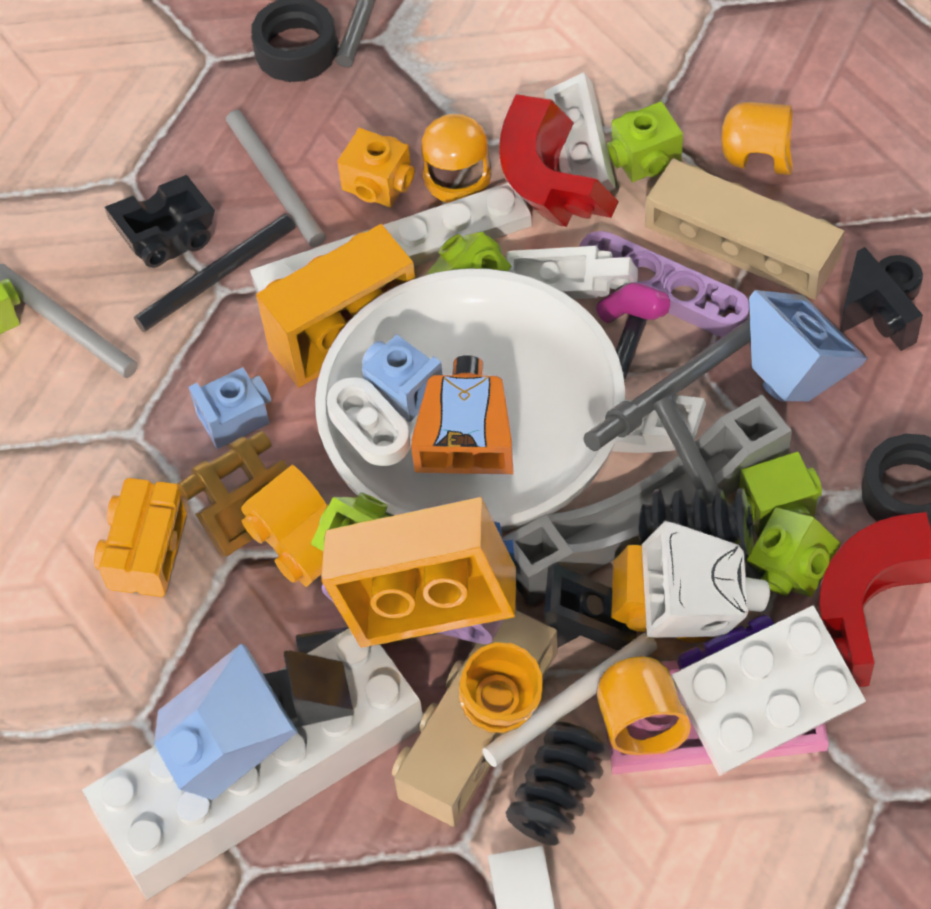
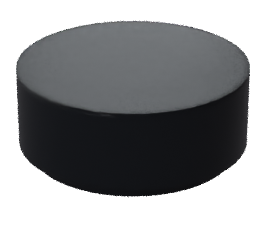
M892 255L879 262L911 301L918 296L922 285L923 272L916 261L906 256Z

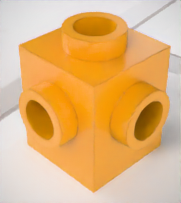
M358 128L337 161L343 191L352 193L365 202H376L390 208L401 192L405 193L408 191L414 178V167L411 166L409 145L402 143L392 136H382L362 128Z

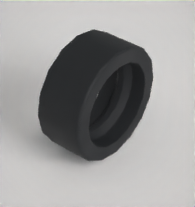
M316 0L274 1L257 13L251 25V39L255 59L261 70L273 79L285 82L307 81L327 70L337 55L334 19L328 9ZM304 28L313 30L320 35L313 44L300 50L284 51L276 49L269 44L276 35L288 29Z
M908 433L890 437L874 448L866 462L862 481V499L869 515L877 522L894 516L927 512L931 529V503L924 505L903 503L894 499L882 486V476L891 467L908 464L918 465L931 471V437Z

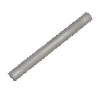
M240 110L230 112L226 117V122L311 247L322 244L326 238L324 232Z
M0 264V281L9 278L20 300L123 377L129 378L135 373L138 366L136 361L8 266Z

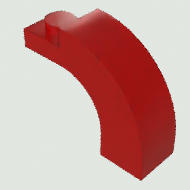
M515 94L504 119L499 141L501 167L511 187L542 217L559 226L567 227L572 214L585 219L591 218L592 214L612 218L619 201L596 178L559 172L560 153L574 122L551 99Z
M927 512L894 516L863 528L838 549L825 571L817 612L858 687L870 685L875 664L863 608L875 595L884 590L898 586L931 583V529Z

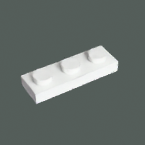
M583 72L544 91L545 98L553 100L574 122L560 153L559 165L561 172L596 178L608 191L616 189L591 79Z

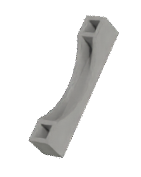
M762 394L720 417L695 443L718 488L723 489L727 497L739 489L741 469L789 454L792 430ZM677 456L657 472L610 498L583 508L545 514L502 537L503 541L513 540L516 588L528 605L531 607L545 599L547 571L551 565L556 564L586 576L615 560L628 545H640L638 531L640 509L643 504L651 503L654 489L662 490L666 504H671L675 489H682L686 504H691L696 488L680 457Z

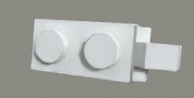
M597 246L514 250L506 253V260L512 265L508 272L544 282L562 291L572 299L608 296L610 288L616 290L629 283H637L638 268L630 257L613 258L611 252L600 251Z

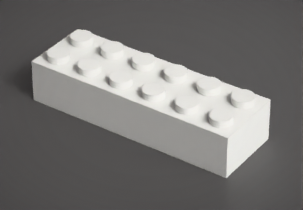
M348 628L307 653L343 661L354 715L297 727V734L214 800L180 790L155 746L82 789L94 815L146 900L419 731L423 717L420 699L380 644L360 648Z

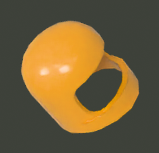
M742 102L732 107L725 117L721 132V146L725 159L737 168L746 169L749 153H765L774 159L775 174L792 175L791 132L793 106Z
M463 114L443 115L432 121L425 129L421 140L424 168L423 180L426 188L434 197L445 203L484 191L491 181L489 147L483 127L475 119ZM481 160L484 166L483 174L477 183L460 189L439 186L434 183L429 175L431 165L439 169L454 171L466 169Z
M495 642L479 648L469 657L459 681V702L464 715L474 726L488 733H507L518 729L532 716L541 700L542 673L537 661L527 650L512 643Z
M630 657L620 660L603 672L597 684L596 693L614 749L629 755L663 754L678 748L688 738L691 729L685 707L681 705L673 678L664 664L651 657ZM668 714L679 717L677 723L669 730L645 740L633 738L626 727L637 720L654 715Z

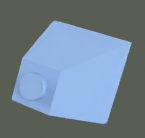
M755 290L749 297L752 368L764 380L762 383L764 389L775 399L781 402H809L858 369L868 359L804 295Z
M240 644L158 710L154 745L180 790L214 800L297 734L298 731L247 646Z

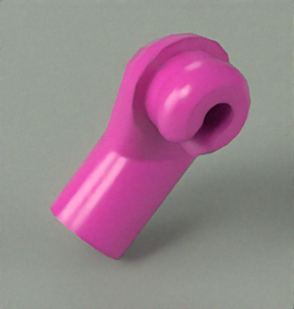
M629 283L598 302L596 310L600 319L606 323H611L626 313L646 320H656L669 312L671 302L668 295L663 291H657L640 283Z

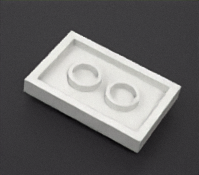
M814 605L671 675L682 706L685 707L687 715L719 776L866 702Z

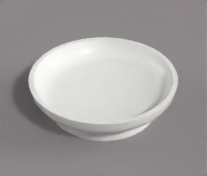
M492 269L449 270L422 276L392 288L363 307L345 325L329 348L320 370L315 397L316 420L324 448L345 483L357 496L359 493H365L387 504L388 508L385 513L395 516L482 497L493 521L500 523L501 533L519 529L545 514L555 513L580 495L595 479L605 465L614 447L616 438L598 451H592L585 445L583 437L585 433L605 420L606 413L610 409L625 401V386L618 355L604 329L585 308L562 291L531 277L508 271ZM396 334L431 359L434 356L440 360L443 375H452L453 361L457 357L463 355L478 357L484 363L483 376H498L503 380L512 438L513 474L415 473L411 440L418 415L411 422L404 419L410 436V448L406 456L401 461L389 466L371 464L361 456L332 423L327 407V394L331 387L342 379L350 377L364 379L362 366L366 351L377 341H383L387 344ZM351 407L347 410V412L357 413L362 408ZM387 440L381 441L377 446H388L392 442Z

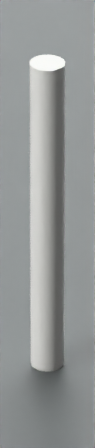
M644 632L534 711L532 716L518 729L504 733L482 749L487 762L491 766L496 767L594 696L603 672L611 665L630 657H647L656 651L657 644L654 638L647 637V633Z

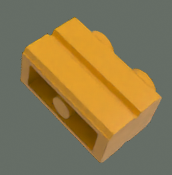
M126 478L123 482L120 496L113 495L111 497L107 510V521L111 525L107 540L100 539L98 541L94 554L95 569L100 571L106 588H109L111 591L134 593L135 591L141 595L156 597L166 595L189 511L188 501L180 493L177 484L158 481L154 484L149 480Z

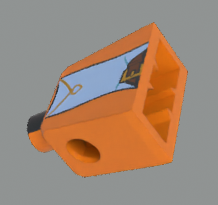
M471 355L459 356L453 361L452 375H434L428 379L411 440L415 473L513 474L512 438L503 380L498 376H483L484 363L480 358Z

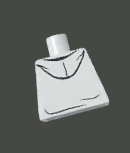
M666 521L642 543L647 637L720 636L727 634L744 620L748 610L762 612L766 608L770 596L769 584L765 580L746 577L744 551L739 545Z

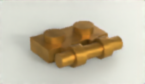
M262 430L248 439L241 436L228 445L229 451L210 463L205 460L191 468L192 474L177 483L180 493L187 501L202 491L211 501V504L195 513L221 557L229 556L253 540L242 524V519L246 516L241 508L247 500L288 468L284 460H277L265 468L258 455L271 448L272 444ZM238 468H242L249 479L228 492L221 479Z

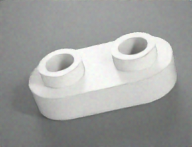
M350 377L338 381L331 387L327 394L329 417L332 423L366 461L377 466H389L401 461L406 456L410 448L407 423L369 381ZM351 407L362 408L357 413L347 412V410ZM387 440L392 442L388 446H377L381 441Z

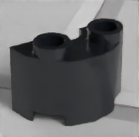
M188 175L159 185L156 193L145 201H137L133 195L105 206L110 222L135 255L141 258L149 268L159 267L167 260L174 259L187 251H198L204 248L211 239V233L208 229L212 224L215 210Z

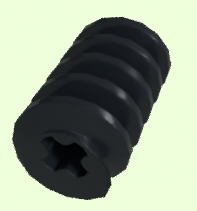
M654 489L651 503L643 504L640 509L638 531L641 546L666 521L739 546L742 544L747 555L752 553L754 540L753 512L744 489H737L733 504H728L723 489H716L712 504H707L702 489L695 490L691 504H686L682 489H675L671 504L665 503L661 489Z
M562 721L555 723V727L548 729L543 738L545 745L539 747L534 756L536 764L529 766L525 773L526 783L520 784L515 793L517 801L511 803L506 811L507 820L517 830L535 841L548 846L559 844V840L555 836L556 832L565 835H572L575 832V824L565 814L573 816L583 815L586 808L574 796L591 797L595 789L584 776L600 779L604 773L602 766L593 758L607 761L613 755L612 749L591 731Z

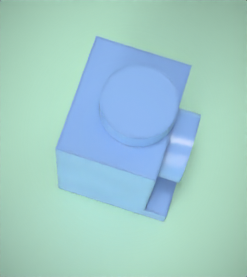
M397 334L387 344L383 341H377L372 344L363 357V378L369 381L399 415L408 422H411L419 414L428 379L434 375H443L440 360L434 356L431 359Z
M244 367L202 387L198 383L189 386L196 414L217 449L237 440L241 436L243 437L270 424L265 404L271 402V397L266 385L259 375L250 379Z

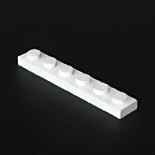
M509 183L384 224L383 226L410 257L414 266L438 259L441 256L438 253L440 247L456 234L464 236L483 231L486 236L496 239L531 227L532 220L531 213L523 198ZM355 235L250 270L257 293L265 289L272 281L283 279L303 268L313 258L326 255L344 245Z

